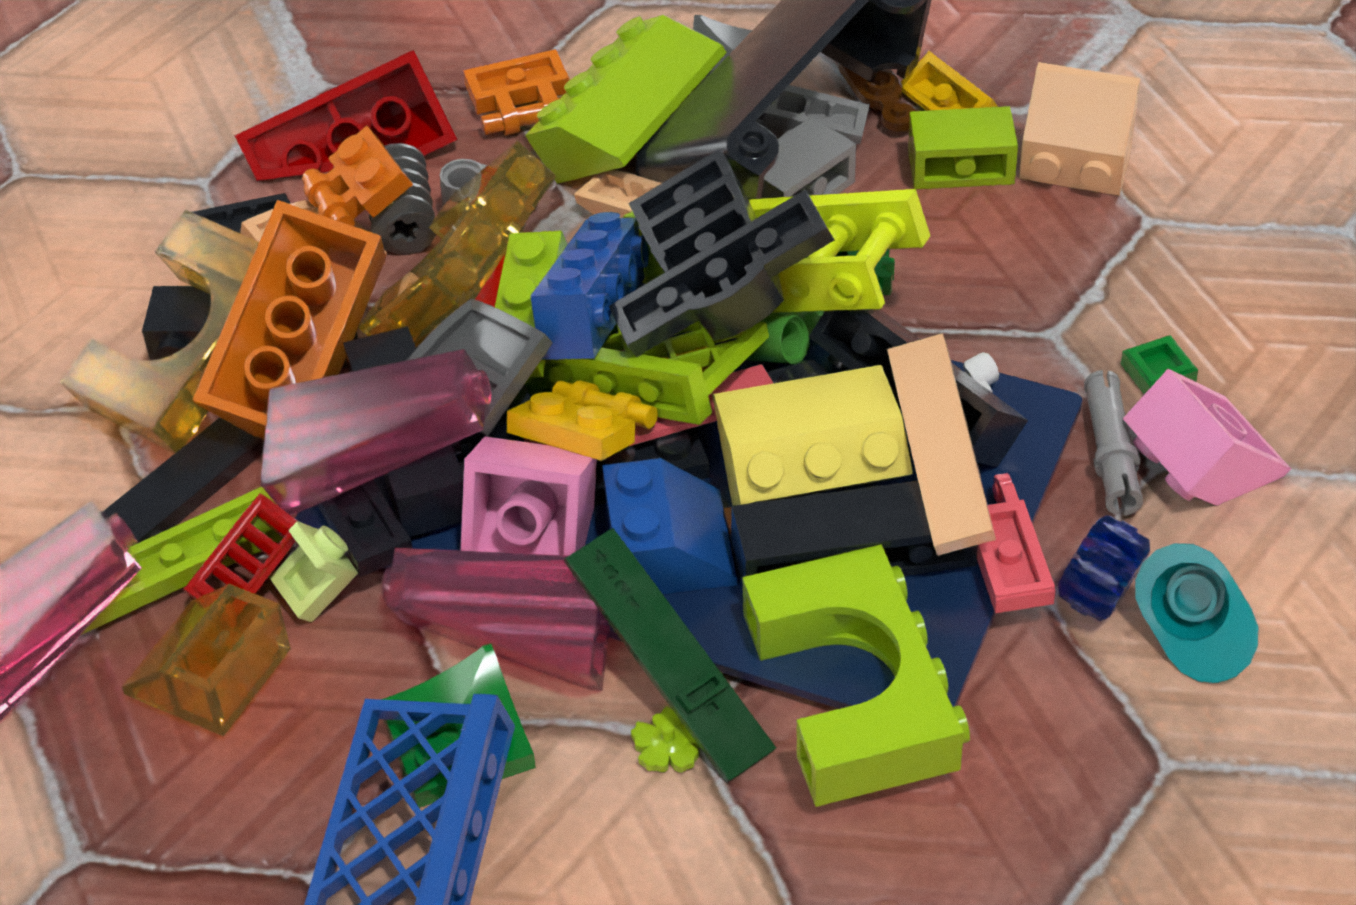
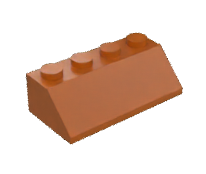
M277 200L194 395L193 402L252 436L262 438L265 441L288 449L311 441L346 358L343 343L354 339L386 260L381 236Z

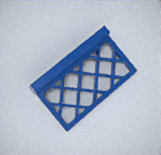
M473 694L471 704L381 699L364 700L304 905H326L329 897L349 883L361 900L357 905H386L408 888L416 896L415 905H470L515 725L498 695ZM379 719L402 720L409 728V730L381 750H378L373 743ZM446 723L463 724L459 739L436 754L426 740V737ZM420 743L431 759L399 780L388 764ZM452 764L451 771H449L447 767ZM383 768L394 785L362 807L357 799L360 784ZM441 772L448 781L444 795L421 811L410 793ZM404 798L415 813V816L384 838L372 820ZM353 808L356 809L354 814H352ZM437 821L436 827L434 829L431 824ZM367 825L378 843L346 865L340 856L344 840ZM426 829L432 838L429 853L405 869L393 851ZM388 856L400 874L370 896H367L356 878ZM337 865H338V867L340 868V870H338V871L335 873L336 867H337ZM421 879L420 887L418 888L416 882Z

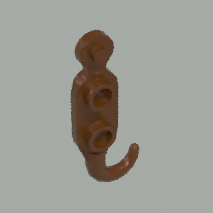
M838 63L840 73L862 103L869 104V109L882 112V123L887 129L897 132L909 130V114L911 111L916 110L912 105L901 101L902 84L892 69L878 71L876 77L870 82Z

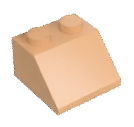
M1038 62L1022 141L1019 179L1120 196L1131 155L1140 78Z

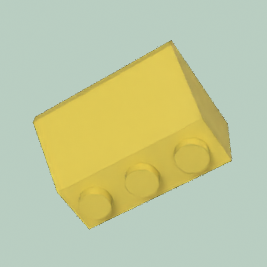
M882 365L712 395L732 506L814 494L898 479L913 474L903 417Z

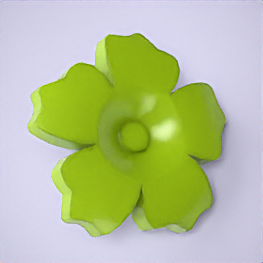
M668 706L664 707L661 713L652 716V725L638 721L635 728L631 729V737L635 742V749L641 753L638 757V762L646 770L666 772L669 768V761L672 768L680 773L695 766V761L699 758L698 748L700 747L674 711Z

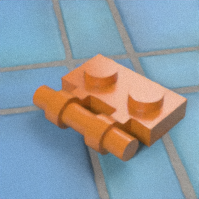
M556 49L463 70L465 86L476 113L482 114L497 111L496 113L480 116L485 135L503 131L506 136L520 132V127L537 123L539 121L537 118L538 112L549 103L560 99L557 96L566 93L564 86L569 81V76ZM539 101V103L515 108L516 105Z
M368 126L364 127L356 135L345 139L338 150L328 158L334 166L330 172L322 174L317 169H309L302 176L304 194L312 205L318 207V214L351 226L355 225L353 219L365 209L374 218L413 185Z

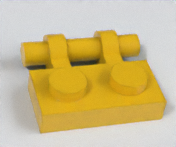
M560 380L555 383L552 392L534 394L529 401L507 411V433L602 461L635 443V425L651 429L657 421L658 410L654 406L643 404L640 397L625 392L611 395L600 392L598 386L593 383L578 380L572 384Z

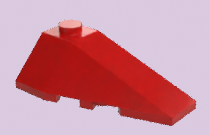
M414 50L234 135L257 181L302 176L309 169H317L320 173L330 172L334 166L328 158L338 150L345 139L356 135L366 126L371 129L384 146L404 143L416 147L423 153V156L458 140Z

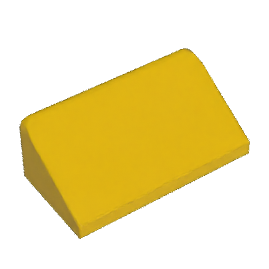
M930 51L923 56L910 74L901 81L902 93L925 111L998 107L991 97Z

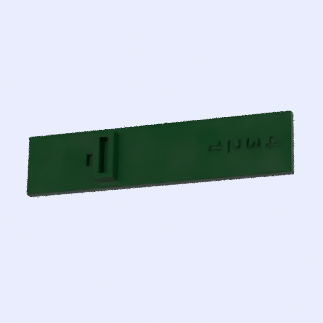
M614 528L564 559L563 562L727 784L775 751L777 747Z

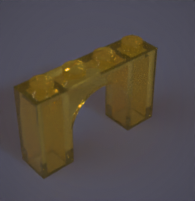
M517 140L450 196L429 226L442 240L419 264L381 294L358 328L367 336L408 326L415 347H418L450 314L470 299L477 297L505 255L510 233L520 232L556 175Z
M185 210L158 246L155 253L179 280L211 294V308L202 330L191 343L179 352L154 361H140L130 358L91 339L59 383L86 409L175 454L197 432L200 423L209 412L195 404L193 398L259 242Z

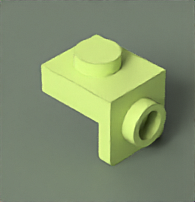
M297 521L289 529V532L299 546L270 576V580L299 619L313 622L358 574V571L346 557L345 553L348 551V546L337 533L326 526H321L317 529Z

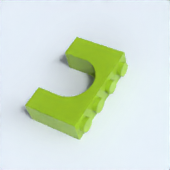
M882 545L742 577L743 615L760 661L820 646L847 645L872 653L889 667L895 677L894 681L885 691L871 700L796 719L797 759L815 807L961 770L963 744L970 741V731L966 715L960 705L952 707L947 696L948 679L944 665L939 657L931 659L926 648L928 637L922 615L919 611H910L906 602L908 592L903 572L898 565L891 567Z

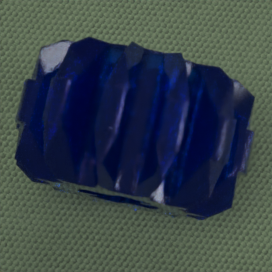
M1109 515L1098 519L1086 537L1083 538L1079 548L1064 570V574L1058 582L1059 597L1084 616L1089 615L1098 621L1109 618L1134 582L1142 563L1150 554V540L1137 532L1138 529L1124 520L1120 522Z

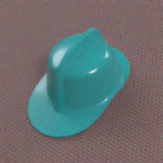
M1173 543L1155 550L1142 563L1135 579V599L1142 616L1150 626L1166 655L1181 673L1199 682L1219 683L1237 677L1251 664L1258 648L1259 626L1251 606L1232 575L1211 551L1195 544Z

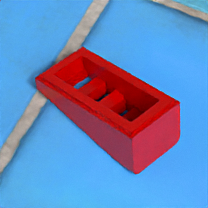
M259 493L183 591L230 627L298 544L289 532V529L297 520L265 495ZM258 519L283 537L279 544L254 526ZM243 537L269 556L264 563H261L238 545ZM227 557H230L253 575L248 583L222 564ZM212 575L239 594L233 603L206 583Z

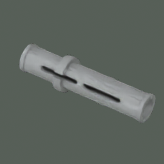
M1103 370L1091 373L1084 381V389L1088 398L1097 447L1095 458H1093L1094 468L1097 475L1103 480L1106 496L1105 505L1108 511L1118 515L1119 505L1117 497H1120L1123 515H1129L1139 510L1143 504V495L1140 491L1137 477L1138 465H1140L1139 452L1135 446L1131 445L1128 426L1123 420L1125 411L1120 391V379L1117 374L1108 371L1107 380L1109 387H1106Z

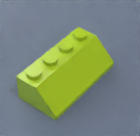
M665 15L644 21L640 16L635 17L624 23L616 31L619 37L612 44L601 48L591 57L590 60L593 64L587 71L574 76L565 84L564 89L566 93L560 99L549 103L538 112L537 118L539 121L525 137L557 184L622 168L724 57L727 52L723 45Z

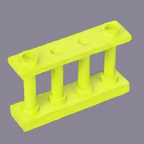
M916 189L810 195L811 200L835 241L778 274L784 301L773 312L881 309L885 301L874 271L877 263L887 249L922 248L931 236ZM792 197L748 200L758 218ZM839 251H859L856 256L835 257Z

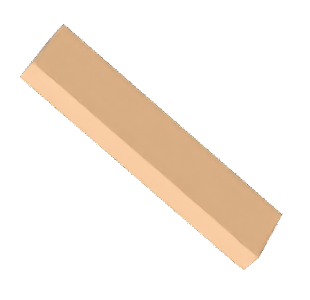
M943 333L887 349L931 537L937 555L996 540Z

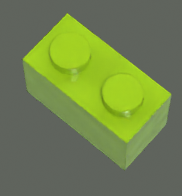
M1010 106L910 112L908 153L914 189L1015 184L1018 143Z

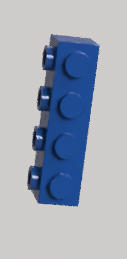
M602 212L590 216L584 221L531 294L535 328L545 333L553 342L541 360L589 359L596 357L616 325L609 306L637 290L645 278L644 268L648 265L649 247L643 235L639 236L636 218H620V214L615 212Z

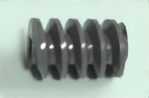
M404 143L389 144L385 148L413 185L374 218L369 214L371 232L381 236L386 251L394 254L410 255L423 251L431 245L436 237L437 225L435 223V212L432 208L433 200L430 195L431 188L428 182L429 176L426 170V160L423 153L414 146Z

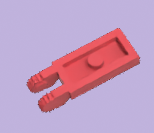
M1008 473L995 475L993 479V495L997 504L988 505L996 540L979 544L977 549V561L995 614L1052 605L1055 599V585L1024 499L1019 500Z

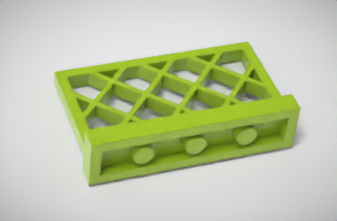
M697 321L677 334L687 331L693 332L668 338L636 357L627 346L616 323L611 333H618L607 337L595 358L547 359L543 377H529L525 382V386L529 394L552 392L553 386L560 380L572 384L582 380L597 385L600 392L616 395L619 392L636 395L640 397L643 404L656 407L659 418L700 425L712 413L708 396L769 338L766 322H759L733 337L714 341L700 322ZM737 338L736 340H733V341H729V342H725V343H722V344L714 345L715 343H719V342L726 341V340H729V339ZM704 346L707 347V348H704V349H701V350H697V351H693V352H690V353H686V354H683V355L676 356V354H679V353L687 352V351L694 350V349H697V348H701V347H704ZM709 366L704 372H702V367Z

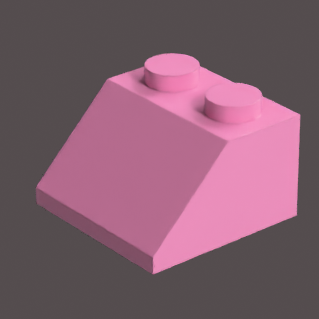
M1170 369L1165 371L1123 418L1137 435L1133 440L1136 448L1155 463L1161 462L1169 472L1165 477L1168 485L1188 501L1197 497L1217 506L1283 478L1291 470L1288 464L1225 396Z
M484 437L464 459L460 569L574 586L577 579L563 561L566 557L585 546L594 509L597 459L549 445Z

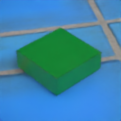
M1171 335L1122 351L1121 365L1143 394L1155 384L1167 369L1190 380L1197 381L1198 369Z

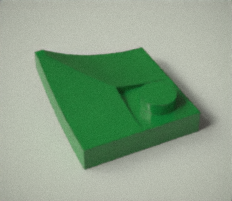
M491 643L482 646L441 674L405 691L381 699L471 704L473 694L498 695L515 725L502 779L536 768L533 750L513 704ZM384 720L391 741L409 730L402 720ZM446 723L426 737V740L436 754L459 739L463 724ZM420 743L398 757L405 777L431 759ZM452 764L447 767L449 771H451ZM441 772L412 792L419 808L434 803L444 795L448 781Z

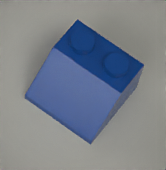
M661 458L602 465L609 530L615 529L662 594L737 585V576L719 489Z

